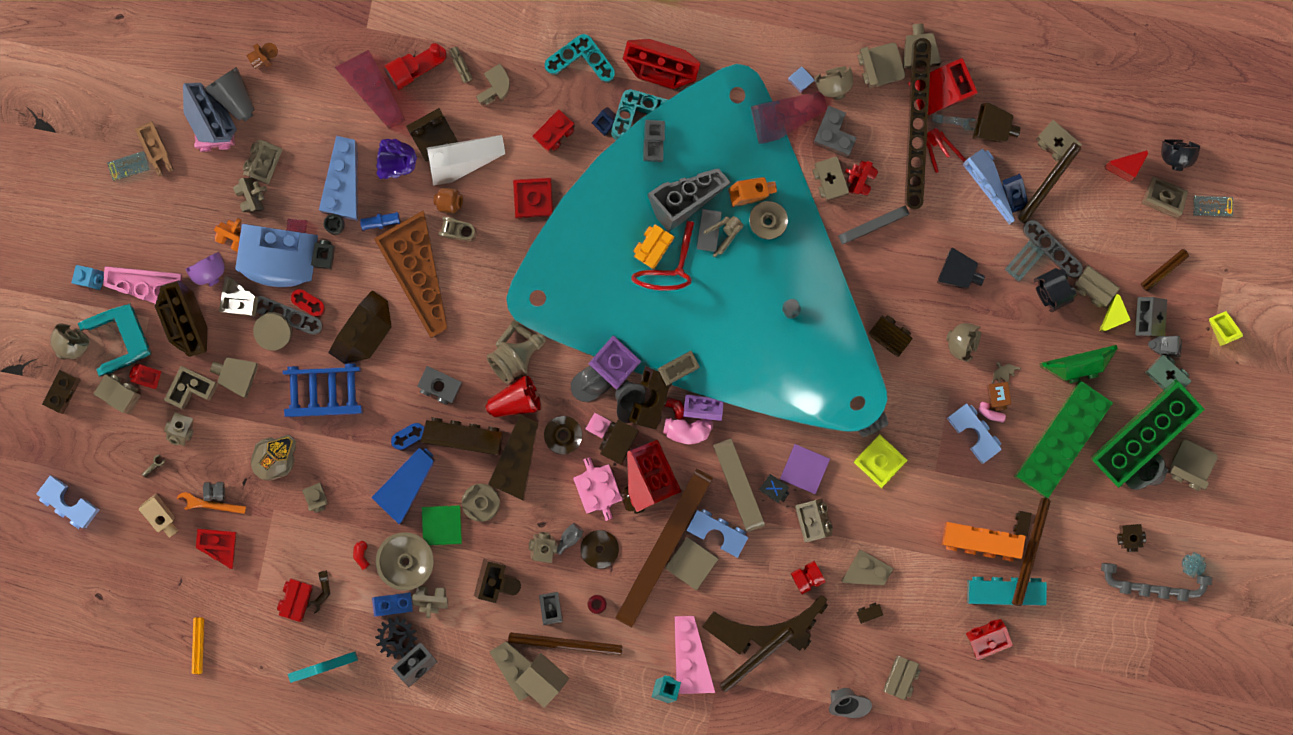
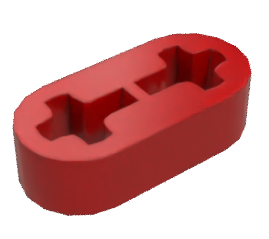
M297 289L291 294L292 303L310 315L319 317L324 313V303L306 291ZM303 293V298L307 300L306 304L302 301L296 303L297 299L295 296ZM310 302L314 305L319 303L320 312L316 311L313 313V308L308 306Z

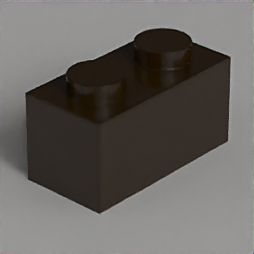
M1024 511L1016 513L1015 520L1017 522L1013 527L1015 535L1028 537L1032 513Z
M875 602L870 604L868 608H859L856 613L860 623L862 624L883 616L880 604Z

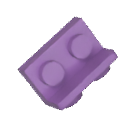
M686 395L683 417L722 421L724 402L709 397Z

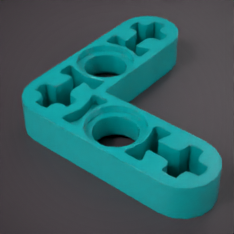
M581 34L547 58L544 64L547 73L556 75L583 56L602 82L609 83L615 77L612 65L591 37L586 34ZM580 39L588 40L587 47L581 46L578 48L580 53L577 54L576 49L572 45L575 44L577 47L581 44ZM570 49L574 52V56L572 59L567 60L563 57V52ZM591 54H599L601 57L600 61L592 63L589 59ZM560 55L561 60H562L565 64L562 65L561 62H559V63L556 65V66H557V69H556V70H554L553 68H552V69H549V67H550L549 62H551V61H552L553 63L557 62V61L559 60V59L557 58V56ZM603 62L606 63L603 65L606 71L611 70L609 78L606 76L602 77L603 71L601 68L596 70Z
M632 89L626 90L622 94L612 126V137L617 140L631 128L636 111L649 114L657 108V104L662 105L668 99ZM629 96L633 97L631 102L628 101ZM645 101H651L654 104V106L652 108H647L644 106L643 103ZM628 112L630 118L623 119L620 113ZM620 124L624 125L623 132L618 134Z
M356 651L288 673L287 675L290 683L358 661Z

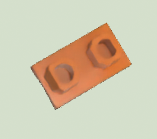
M237 218L235 222L228 220L227 224L220 222L219 225H216L214 229L216 232L215 241L225 244L228 238L234 241L231 249L238 252L242 220Z

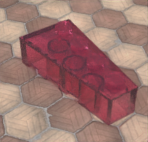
M369 50L335 67L338 73L388 129L406 121Z

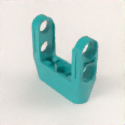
M131 303L109 309L78 323L80 331L95 329L115 320L127 348L128 354L108 361L96 369L99 377L125 368L151 355V350Z

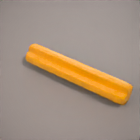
M195 617L193 619L192 674H202L204 618Z

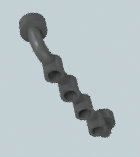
M1102 563L1101 571H1104L1106 582L1111 587L1119 588V592L1124 594H1131V590L1139 591L1138 595L1150 597V593H1158V598L1169 599V596L1173 595L1177 596L1179 601L1188 602L1189 598L1202 596L1206 592L1208 585H1212L1213 577L1197 575V583L1200 584L1197 590L1117 581L1112 577V573L1117 571V565L1111 563Z

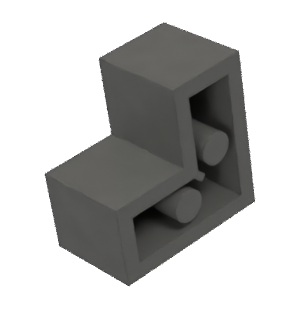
M828 106L813 144L848 158L857 137L839 131L846 112Z

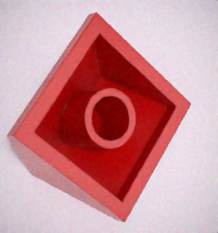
M1148 151L1111 160L1105 165V169L1130 182L1137 176L1148 155Z

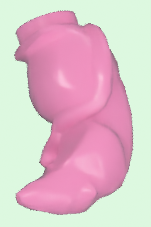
M666 418L663 433L667 434V438L683 444L700 443L708 438L713 429V420L703 419L702 421L697 420L692 424H688L684 420Z

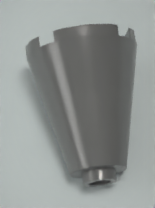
M237 67L205 87L207 92L237 120L243 119L245 122L254 116L252 114L254 111L253 104Z

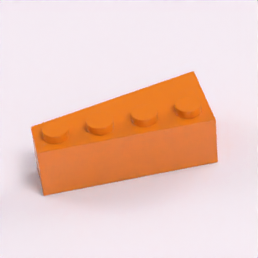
M945 522L941 545H945L946 550L957 551V548L965 549L964 553L976 555V551L984 552L983 556L995 558V555L1003 556L1002 560L1014 562V558L1022 559L1026 536Z

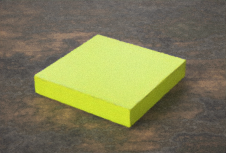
M879 434L857 457L854 463L882 488L908 460Z

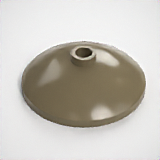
M403 532L388 537L381 544L376 555V568L380 578L388 586L397 590H412L421 586L430 577L434 566V557L430 546L423 538L413 533ZM404 558L409 559L408 565L403 564L402 561Z

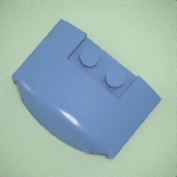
M242 224L235 270L240 271L254 282L273 287H292L306 281H312L313 266H311L314 244L317 243L318 235Z

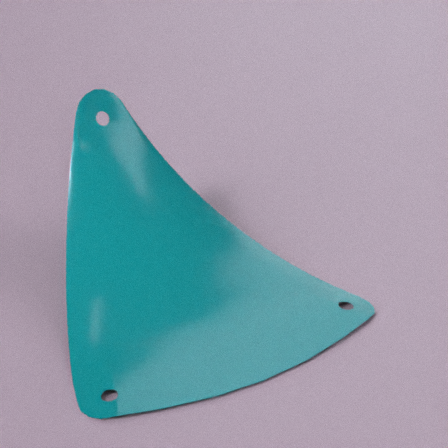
M734 64L721 68L684 89L638 120L602 152L563 196L529 248L511 281L506 296L508 310L516 321L548 338L591 356H595L614 335L641 360L640 364L633 371L643 375L645 366L658 369L681 355L692 351L700 368L672 383L673 386L766 415L812 426L851 432L867 428L877 421L883 413L888 400L887 390L864 325L780 116L763 80L755 70L746 65ZM735 87H740L745 92V99L741 103H734L730 99V92ZM645 120L665 121L663 162L643 161ZM719 168L731 182L730 185L687 220L668 232L656 218L648 198V193L663 183L676 182L685 177L686 179L697 176V174ZM765 177L766 182L774 181L776 183L777 192L769 194L763 201L732 207L728 189L737 181ZM761 202H775L781 205L787 213V227L783 234L777 238H760L750 227L749 217L751 211ZM703 209L721 211L720 222L726 216L729 219L735 216L743 224V228L737 233L722 255L718 254L716 257H713L715 252L697 249ZM765 219L764 221L767 225L772 223L770 219ZM686 222H694L689 249L683 266L684 273L692 279V283L689 286L678 290L660 291L641 287L631 280L632 275L638 271L653 270L634 257L636 253L633 252L639 242L643 243L646 239L644 233L649 226L657 225L675 237L654 270H675L679 265ZM724 225L719 227L716 250L728 236L723 230ZM644 275L636 278L639 281L660 286L679 285L687 282L680 275ZM536 290H541L546 295V301L541 306H534L530 302V295ZM789 299L797 300L801 307L799 316L792 319L787 318L782 311L784 302ZM857 396L864 397L865 405L862 409H851L850 403L853 398Z

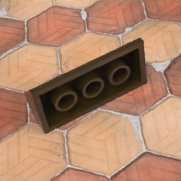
M431 417V421L426 420L421 439L422 443L500 456L503 432H499L500 428L488 426V430L480 429L481 425L469 423V427L461 426L462 422L450 420V424L442 423L443 419Z

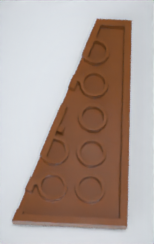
M423 210L377 236L374 240L430 338H433L448 328Z

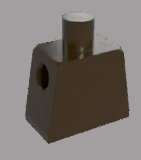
M986 102L980 106L972 139L1002 143L1006 142L1009 136L1017 138L1021 128L1012 125V114Z

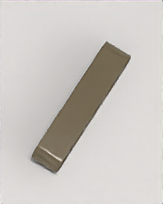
M732 439L714 444L713 447L747 533L764 527L763 518Z

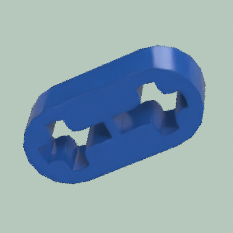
M414 423L395 433L391 438L392 446L398 450H403L422 439L424 426ZM415 426L422 429L419 437L417 435L409 436L414 431L413 428ZM407 436L408 439L404 440V445L401 446L395 444L397 441L396 437L403 438Z

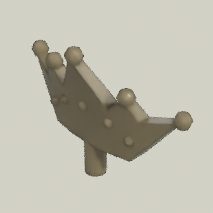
M1000 362L996 364L999 369L994 371L991 383L993 384L995 380L1001 383L1000 380L1002 379L1010 384L1009 374L1015 376L1014 370H1021V368L1011 364L1002 367Z

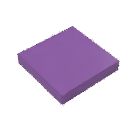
M613 335L588 364L617 390L640 364L641 360Z
M794 444L780 480L816 494L830 459Z

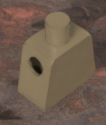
M924 24L912 25L913 35H908L905 38L903 69H911L912 45L919 38H926L931 43L930 67L940 66L941 59L934 34H925ZM922 41L918 42L917 50L924 52L926 44ZM923 61L916 63V68L926 67Z
M226 357L224 364L214 361L210 372L220 375L217 381L218 384L247 398L259 364Z

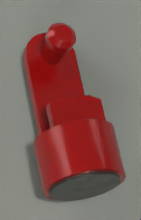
M432 43L429 49L415 57L407 54L402 58L394 59L384 65V70L392 85L399 91L414 82L413 79L444 62L447 53L438 43Z

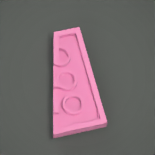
M105 266L103 286L156 304L160 287L177 280L182 282V274Z
M675 616L676 681L681 682L678 694L715 693L694 616Z

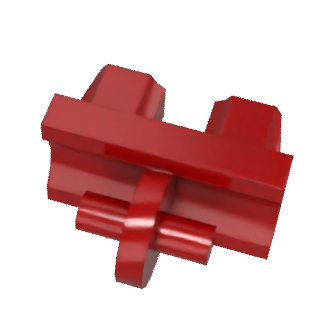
M861 160L859 166L854 164L852 170H845V173L849 175L847 182L851 183L848 189L849 193L869 195L871 186L865 184L866 178L874 180L879 172L872 166V162Z

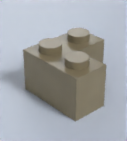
M180 366L164 401L185 410L193 393L211 401L218 383L186 367Z
M105 374L94 395L106 401L108 405L118 411L130 415L141 397V394L137 392L139 389L126 382L122 384V379L114 374L111 376Z

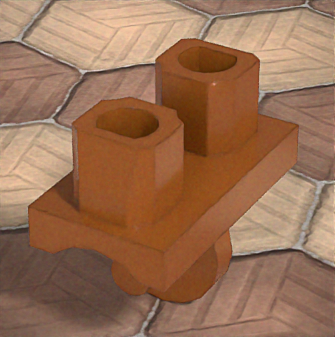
M257 43L253 45L255 50L246 56L255 69L262 65L268 68L272 65L269 60L277 56L278 48L273 43H266L261 48Z

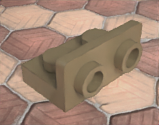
M257 140L250 148L251 155L249 160H246L244 163L243 175L269 184L283 149L266 141Z
M822 498L795 505L805 543L832 536L833 527L828 520V508Z

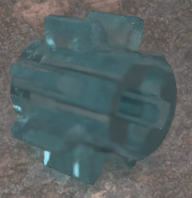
M1193 552L1192 556L1186 555L1182 560L1183 572L1193 578L1196 574L1201 575L1206 568V563L1203 562L1205 558Z

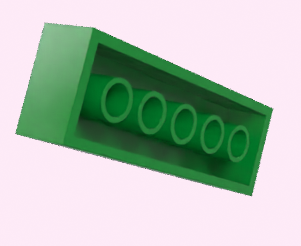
M1175 379L1091 456V459L1119 488L1205 409Z
M1078 382L1014 477L1042 497L1049 498L1113 402L1084 382Z

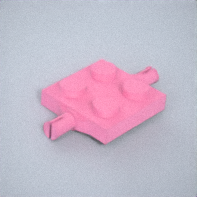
M591 457L583 459L587 471L573 479L586 514L595 510H602L605 521L612 519L609 507L614 503L622 501L611 466L608 464L603 467L594 468Z

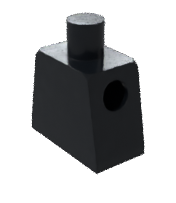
M951 248L937 283L967 290L971 282L982 286L985 275L975 272L978 266L976 261Z

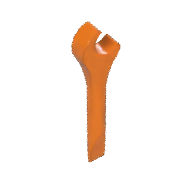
M187 492L177 496V500L182 497L187 500L185 510L209 508L245 514L246 506L204 501Z

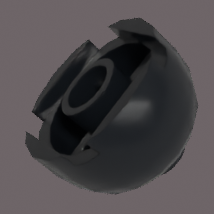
M1165 139L1162 141V159L1166 164L1172 166V170L1183 171V168L1191 167L1197 161L1200 152L1199 144L1191 141L1188 144L1179 139Z

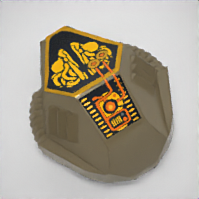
M288 434L277 439L272 437L262 439L255 444L251 458L253 473L266 481L287 476L294 466L295 458L293 457V452L296 449V440Z

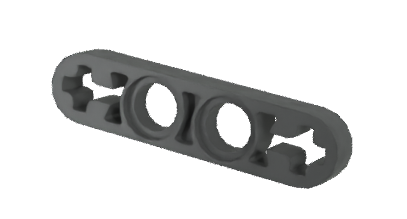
M905 205L844 232L838 237L843 245L902 219L910 213Z
M1031 220L1023 226L1024 235L1059 269L1063 268L1068 277L1076 278L1082 273L1083 267L1081 263L1041 224ZM1028 225H1035V231L1038 234L1042 231L1044 234L1036 241L1034 238L1037 235L1033 232L1031 234L1028 233ZM1044 237L1051 240V245L1048 248L1042 247L1040 243ZM1056 251L1064 252L1065 258L1063 261L1055 259L1054 254ZM1068 258L1071 259L1068 262L1071 266L1077 265V274L1075 272L1071 274L1069 272L1071 268L1068 265L1062 266Z
M257 296L258 302L264 300L263 303L267 306L273 303L269 312H273L276 307H282L284 310L283 316L290 323L291 327L311 335L321 333L323 324L318 318L266 297ZM258 306L256 312L261 315L266 314L268 311L265 308L258 310ZM299 314L301 322L296 325L291 322L292 315ZM305 317H308L307 322L314 323V321H317L318 330L314 329L311 331V327L305 325V328H301L305 323Z

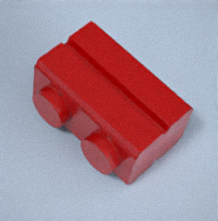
M290 578L289 582L286 581L283 587V592H285L284 599H280L277 606V611H280L279 616L303 622L314 585Z

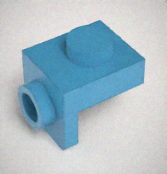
M76 265L71 283L101 290L104 272Z

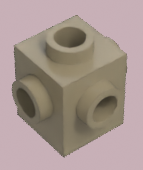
M175 412L171 422L168 421L164 429L166 440L173 445L185 446L187 440L190 441L193 436V418Z
M547 532L534 534L533 539L529 541L530 557L533 561L552 563L553 554L557 552V542H555L554 537Z

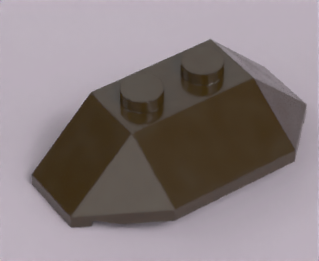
M179 280L162 285L156 300L155 309L168 341L183 351L188 357L207 352L208 327L194 292Z
M372 290L357 306L343 326L328 353L344 364L370 359L392 328L388 301Z

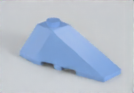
M982 148L968 158L963 166L1010 225L1015 220L995 163L992 161L994 157L988 150L984 151Z

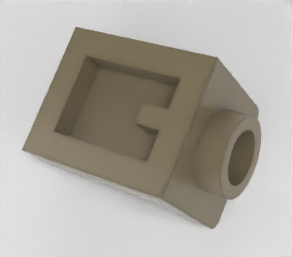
M321 483L302 490L309 506V511L314 510L315 513L326 509L325 506L329 502Z

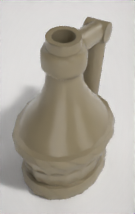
M513 320L496 342L497 349L487 355V361L495 374L504 383L512 384L514 379L526 376L532 353L535 350H539L546 342V339L540 333L533 335L532 332L520 325L518 321ZM515 331L529 339L518 344L506 343Z

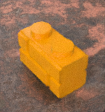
M657 225L648 227L644 233L646 239L643 243L639 242L633 251L636 253L634 255L636 259L653 270L675 238Z

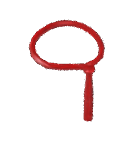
M686 222L679 265L675 270L638 271L632 275L631 280L641 287L660 291L678 290L689 286L692 283V279L684 273L683 266L689 249L694 222ZM644 275H680L687 282L679 285L660 286L648 284L636 278Z

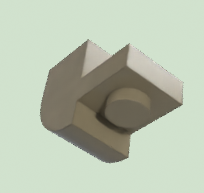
M498 64L484 73L492 87L476 96L481 106L483 104L486 106L496 100L494 98L496 96L502 102L509 94L510 81L502 65Z

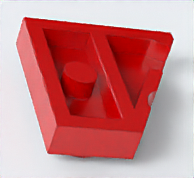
M197 529L196 549L227 566V568L233 569L237 532Z

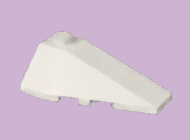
M502 135L428 147L427 152L433 186L454 182L504 155L505 149Z

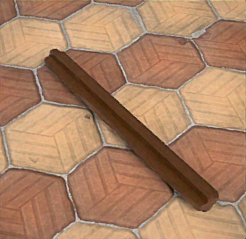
M1041 498L1012 600V604L1015 606H1022L1051 503L1047 498Z
M511 632L508 636L509 643L620 656L623 649L622 645L521 633Z

